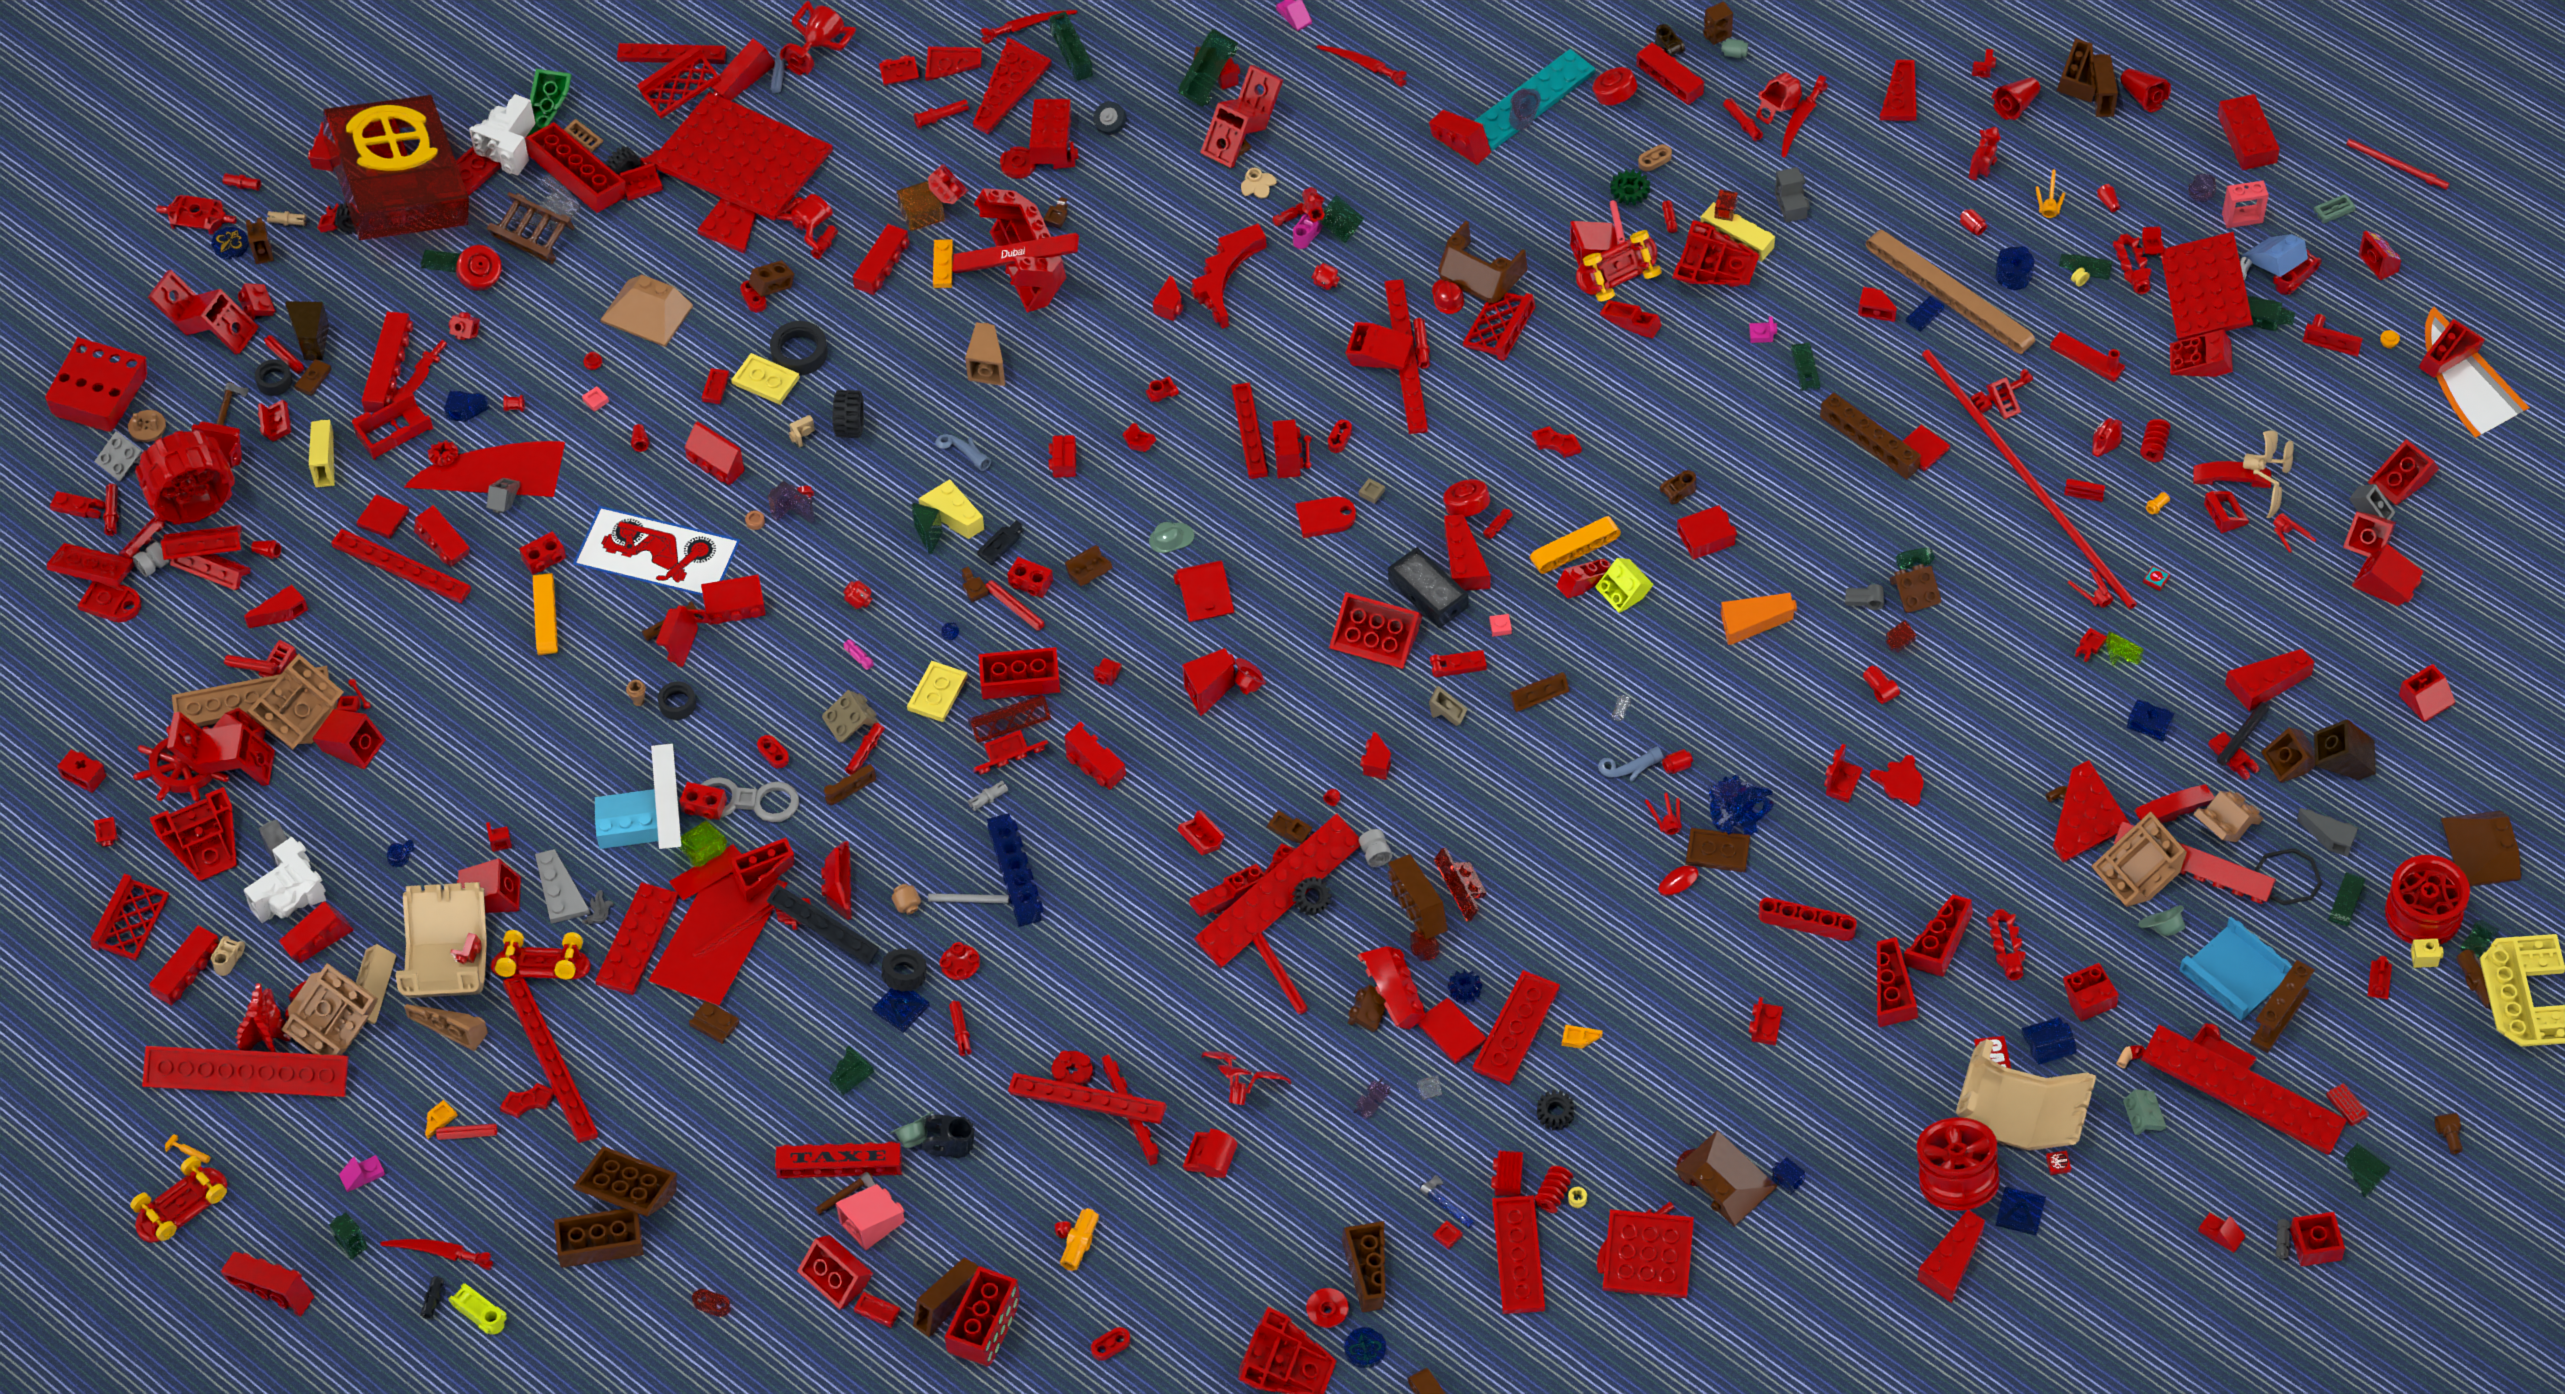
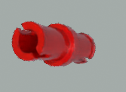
M225 173L223 176L224 185L257 191L261 187L260 179L248 178L242 174L237 176Z
M829 225L824 234L819 236L817 243L822 246V250L816 251L813 248L810 253L813 254L814 258L820 259L825 250L830 248L832 245L831 241L838 234L836 227Z

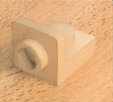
M810 415L790 424L791 432H789V437L793 443H797L799 448L803 446L802 437L815 431L814 422Z

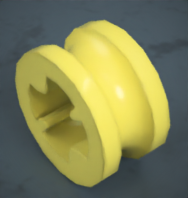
M2079 268L2073 273L2071 281L2076 282V285L2080 287L2088 281L2090 274L2085 272L2083 268Z
M1581 1187L1572 1188L1568 1193L1569 1204L1574 1208L1583 1207L1587 1202L1586 1191ZM1574 1195H1576V1197L1577 1195H1581V1200L1579 1198L1578 1200H1574Z

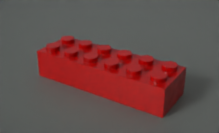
M555 122L526 137L528 156L596 213L625 198V181Z

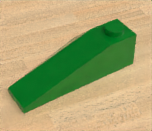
M536 69L530 95L535 125L527 137L550 125L569 92L571 73Z

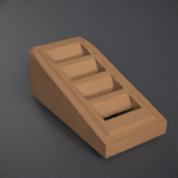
M577 119L573 120L564 129L591 153L603 143L601 138ZM592 141L595 142L592 146L588 145Z

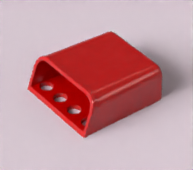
M77 337L45 396L51 413L56 417L107 432L113 431L147 378L146 357ZM81 346L87 347V350L81 353ZM97 351L104 353L100 358H95L93 355ZM119 356L120 360L118 362H110L112 357ZM130 361L137 362V365L135 367H127V364Z

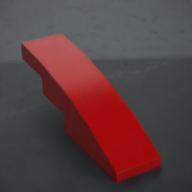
M2204 784L2163 796L2136 808L2134 811L2140 820L2149 812H2152L2161 823L2176 820L2178 815L2193 813L2197 807L2210 805L2215 797L2207 785Z

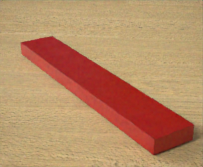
M1250 382L1231 385L1249 479L1268 477Z

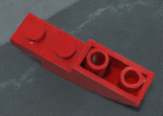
M1254 864L1224 878L1222 884L1190 898L1189 904L1200 917L1214 912L1216 915L1228 909L1266 874L1257 864Z

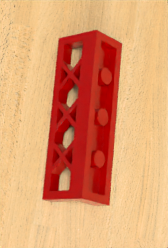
M216 554L176 558L170 561L171 566L233 590L239 589L242 576L250 574L251 570L249 567Z

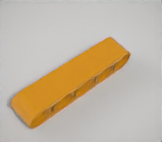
M1606 516L1536 549L1530 555V560L1541 574H1545L1616 540L1620 536L1621 531L1612 518Z
M553 573L533 575L537 654L558 653Z

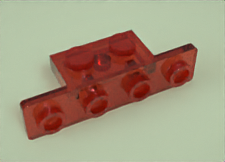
M1442 848L1434 858V862L1466 921H1471L1479 911L1474 898H1483L1487 892L1470 862H1454L1447 848Z

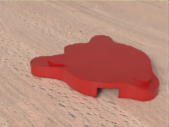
M1913 755L1905 756L1901 762H1889L1887 766L1889 771L1887 772L1877 769L1870 772V779L1881 784L1891 799L1903 800V803H1907L1912 807L1920 804V795L1924 782L1920 772L1915 768V757Z

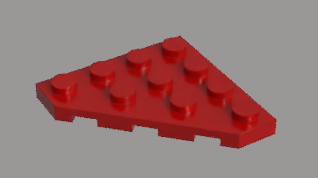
M2089 760L2072 768L2056 836L2052 846L2063 863L2117 836L2122 821L2130 824Z

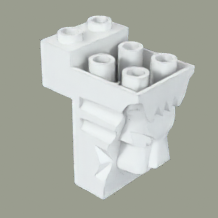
M514 94L512 99L509 100L507 107L496 106L495 109L491 110L487 120H483L481 124H476L469 129L476 154L488 157L495 162H501L502 170L517 176L529 161L525 137L535 125L531 100Z
M293 837L272 850L278 867L244 889L249 907L261 923L268 919L270 920L275 914L283 919L291 915L298 908L326 901L324 895L326 890L320 883L322 881L320 875L316 871L312 872L310 870L311 866L308 863L310 860L304 853L306 848L300 841L296 842Z

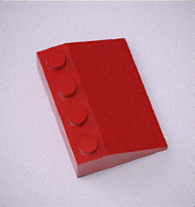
M1345 592L1329 648L1403 669L1418 634L1423 615L1416 611Z

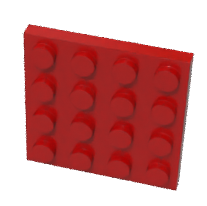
M1610 1209L1602 1291L1687 1299L1694 1217Z

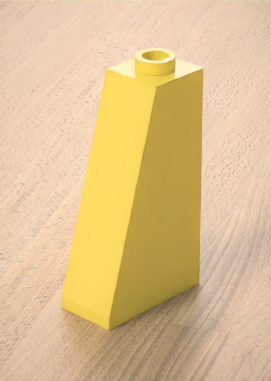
M330 420L311 422L309 468L315 487L335 485L334 437Z

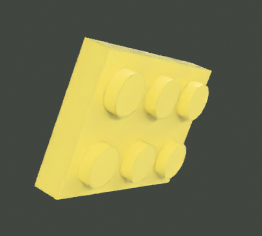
M751 353L731 381L737 387L781 405L800 379L799 373Z
M931 661L907 705L908 711L944 722L968 677L967 672Z

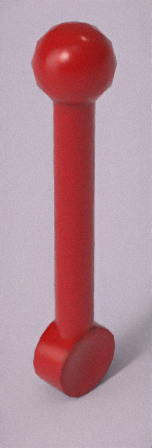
M1309 435L1304 437V442L1306 443V462L1304 466L1307 469L1312 465L1310 462V443L1312 440Z
M350 679L348 681L349 686L354 688L363 702V707L369 709L371 706L370 702L366 701L356 686V680Z

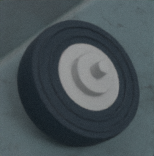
M1104 102L1094 112V124L1104 134H1115L1124 127L1126 112L1116 102Z

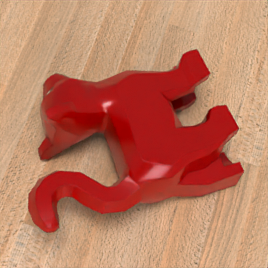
M1997 127L1988 128L1985 131L1980 129L1979 133L1982 138L1979 142V147L1972 156L1968 178L1976 181L1979 174L1987 178L1990 173V164L1995 165L1997 161L1995 156L1998 148L1997 143L2001 139Z

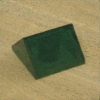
M912 503L914 527L928 554H932L943 533L940 510Z

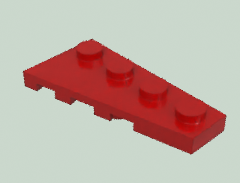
M1896 60L1879 120L1916 121L1915 60Z

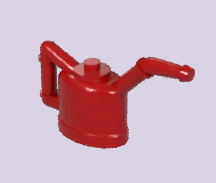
M810 194L805 200L801 197L794 198L777 219L793 221L795 228L805 229V242L816 251H821L822 246L813 240V231L819 224L831 217L833 211L821 197Z

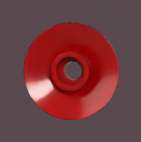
M1323 1288L1314 1292L1306 1305L1307 1315L1311 1322L1323 1328L1335 1327L1342 1323L1348 1314L1349 1308L1346 1297L1340 1291L1332 1288ZM1326 1309L1332 1310L1330 1313L1324 1312Z

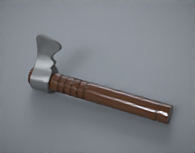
M232 382L226 383L225 394L216 424L224 425L232 395L241 394L242 397H246L249 391L248 388L238 387Z
M865 1172L859 1176L857 1181H854L815 1207L818 1215L863 1185L867 1188L874 1186L875 1183L870 1172Z

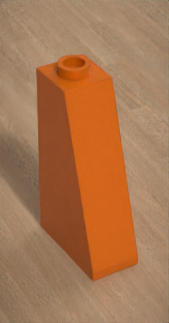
M1791 593L1721 602V618L1728 645L1793 620L1797 606L1796 601L1791 598Z

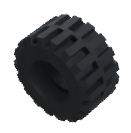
M837 390L833 400L834 434L840 438H860L864 426L863 395L860 390Z

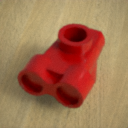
M1170 376L1161 379V381H1152L1149 384V389L1145 391L1151 403L1160 402L1163 398L1179 394L1178 388L1174 385Z

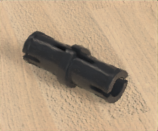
M434 1276L431 1278L429 1289L424 1294L425 1301L420 1312V1316L424 1319H433L436 1306L440 1303V1293L444 1284V1280L440 1277Z

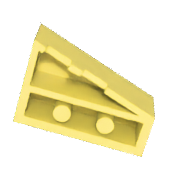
M950 479L918 498L920 512L931 515L939 523L947 524L950 529L968 539L984 530L983 516Z

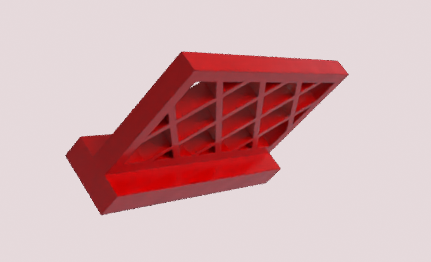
M696 45L637 84V87L658 117L662 119L721 79ZM704 62L703 69L695 68V66ZM686 72L689 73L687 79L680 78ZM693 73H701L700 79H692ZM705 74H713L714 77L704 80ZM674 82L672 89L665 88L666 85ZM678 83H686L685 89H677ZM690 84H698L696 89L689 90ZM659 92L657 99L649 98L654 93ZM663 93H671L669 100L662 99ZM675 94H683L681 99L673 100ZM660 104H668L667 108L660 112L658 110Z
M1507 292L1502 297L1504 298L1503 301L1497 303L1486 302L1464 339L1463 347L1497 355L1498 360L1505 361L1536 307L1533 294L1526 293L1525 296H1520ZM1515 301L1520 302V304L1515 307H1511L1510 303ZM1504 305L1508 306L1509 309L1501 312L1497 309ZM1495 309L1496 314L1486 316L1487 312ZM1512 314L1511 319L1503 321V316ZM1500 319V323L1491 326L1490 321ZM1488 324L1489 327L1482 330L1478 329L1479 325ZM1504 327V332L1495 334L1494 330ZM1492 332L1493 336L1483 339L1482 335ZM1478 336L1481 340L1476 343L1470 342L1471 339L1476 338ZM1493 341L1497 342L1494 348L1486 345Z
M241 525L164 534L163 539H161L163 559L168 560L241 550Z
M124 873L91 937V948L98 951L101 948L136 961L169 897V892L132 880V876ZM136 887L142 889L144 894L133 898L131 892ZM159 895L162 899L160 902L152 904L149 897ZM146 898L149 906L138 909L136 902ZM133 903L135 911L125 914L124 906ZM152 910L153 917L144 921L141 913ZM138 915L141 922L130 926L127 918ZM125 920L127 927L116 930V922ZM143 926L145 933L135 937L132 930ZM130 931L132 939L122 942L119 935ZM114 936L117 937L119 942L113 946L105 944L107 939ZM135 943L137 948L133 954L127 952L124 946Z

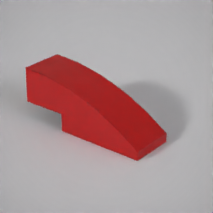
M1608 300L1600 312L1602 317L1619 327L1649 338H1654L1662 326L1657 314L1642 312L1641 307Z

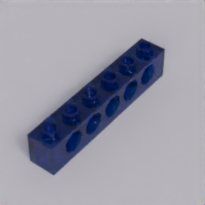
M1010 813L986 819L988 832L1018 927L1042 921L1043 905L1036 898L1039 894L1036 884L1032 885L1031 880H1034L1032 870L1026 867L1028 858L1026 852L1022 853L1021 851L1023 843L1021 836L1016 835L1018 831L1016 820L1011 819Z

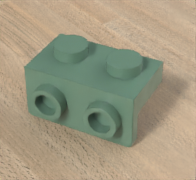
M2135 1089L2123 1100L2135 1135H2140L2145 1129L2162 1131L2166 1128L2154 1091Z

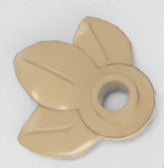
M1251 168L1245 174V181L1241 184V191L1244 196L1254 193L1258 198H1267L1269 186L1275 185L1277 181L1273 175L1262 173L1258 168Z

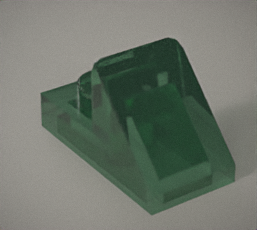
M2482 919L2475 922L2472 932L2463 942L2460 950H2473L2479 959L2497 935L2499 929Z

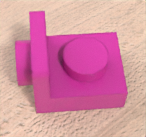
M1769 316L1768 323H1749L1750 343L1773 342L1774 334H1777V323H1773V316Z

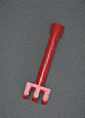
M2027 369L2021 371V379L2010 384L2012 391L2033 380V376L2029 374ZM1980 391L1970 398L1972 402H1975L1976 407L1979 408L1981 413L1992 409L1991 402L1993 399L1990 394L1986 396ZM2004 392V393L2000 394L1999 396L2002 397V396H2004V395H2006V394H2005V392Z

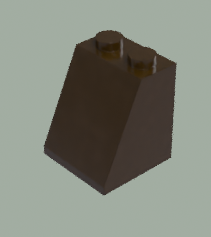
M286 301L285 305L304 360H323L329 329V322L323 302Z
M2346 719L2314 732L2316 767L2357 780L2376 774L2375 741L2350 720Z

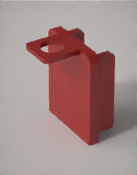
M204 421L200 422L199 425H192V432L195 430L202 431L205 436L214 437L218 441L231 469L241 463L242 451L239 428Z
M679 605L677 609H669L656 644L666 648L669 653L667 657L669 662H675L678 667H683L698 630L697 623H710L711 619L704 610L687 609L684 605ZM694 614H700L704 619L697 618Z

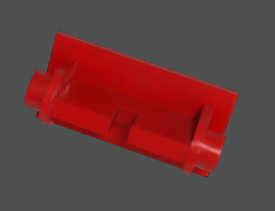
M2380 956L2376 961H2371L2367 994L2369 997L2388 999L2392 964L2389 963L2386 956Z

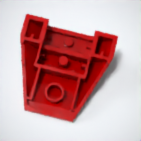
M1693 220L1688 232L1685 248L1672 278L1690 284L1749 285L1759 259V254L1741 243H1735L1730 239V236L1717 232L1716 228L1712 225Z
M224 787L205 794L206 799L170 814L167 810L149 818L157 837L199 882L237 866L232 804Z
M1268 1306L1252 1334L1239 1367L1238 1380L1259 1390L1287 1394H1324L1336 1360L1318 1343L1315 1344L1306 1336L1307 1333L1303 1329L1300 1330L1291 1322V1318Z

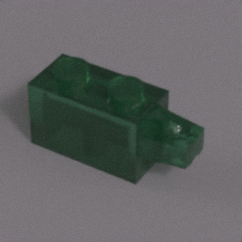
M2247 295L2253 325L2250 326L2276 332L2278 324L2293 325L2295 312L2282 308L2283 303Z

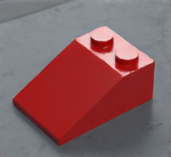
M2405 439L2367 483L2369 485L2376 484L2381 493L2397 506L2426 484L2439 470V467L2434 460Z

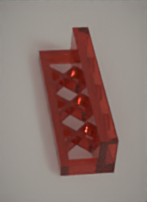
M1039 695L967 720L973 730L976 743H980L1050 720L1051 716L1045 696ZM1043 706L1046 716L1040 718L1032 716L1036 707ZM1022 712L1028 715L1022 724H1017L1013 721L1018 713ZM1000 719L1009 721L1004 730L995 728L997 721ZM986 725L990 727L988 734L979 737L976 727Z

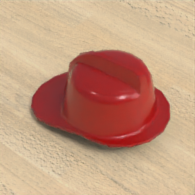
M1442 279L1434 283L1432 293L1436 308L1444 314H1454L1460 311L1464 305L1462 289L1455 283Z
M1242 658L1235 660L1238 668L1235 682L1240 686V690L1245 695L1249 694V692H1256L1262 684H1266L1262 673L1255 665Z

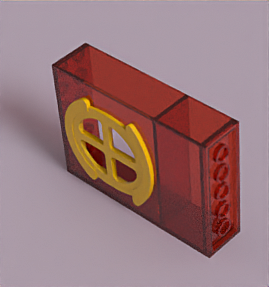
M432 95L323 109V136L359 240L468 225L469 196ZM414 127L416 129L415 132L394 134L392 132V129ZM385 130L386 133L385 136L371 138L362 137V133ZM413 139L420 140L415 152L405 157L400 155L396 142ZM389 143L394 157L387 159L377 156L368 150L366 146Z

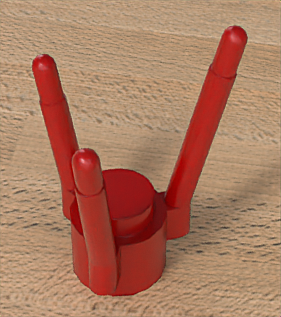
M2284 513L2275 518L2273 525L2276 527L2274 532L2278 534L2288 552H2292V549L2282 532L2289 533L2293 528L2311 541L2316 542V539L2310 535V532L2293 522Z
M2090 568V572L2099 587L2094 592V598L2072 581H2068L2070 586L2090 600L2095 607L2100 605L2101 608H2104L2114 600L2098 571L2095 573L2093 568Z
M1664 793L1668 815L1664 816L1663 821L1660 820L1653 806L1646 799L1645 803L1658 823L1660 831H1664L1666 835L1677 834L1682 828L1680 821V798H1676L1675 817L1672 814L1668 793Z

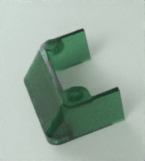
M1211 29L1175 94L1202 108L1204 105L1207 106L1212 98L1209 95L1229 57L1233 58L1238 50L1236 47L1238 42L1215 29Z

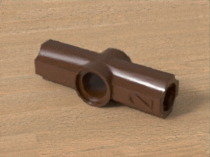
M2464 950L2457 955L2456 960L2465 973L2466 983L2470 990L2477 993L2484 1007L2491 1009L2481 963L2473 950Z

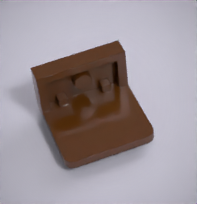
M1924 564L1912 567L1913 571L1907 573L1905 569L1894 572L1895 576L1889 578L1891 585H1897L1902 606L1906 613L1941 603L1932 566L1924 567Z

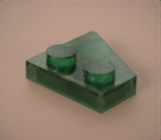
M849 1045L846 1048L844 1059L838 1062L837 1069L832 1073L829 1082L843 1096L875 1071Z
M2358 1143L2344 1156L2343 1160L2351 1171L2354 1181L2361 1188V1194L2364 1198L2383 1180L2391 1169Z

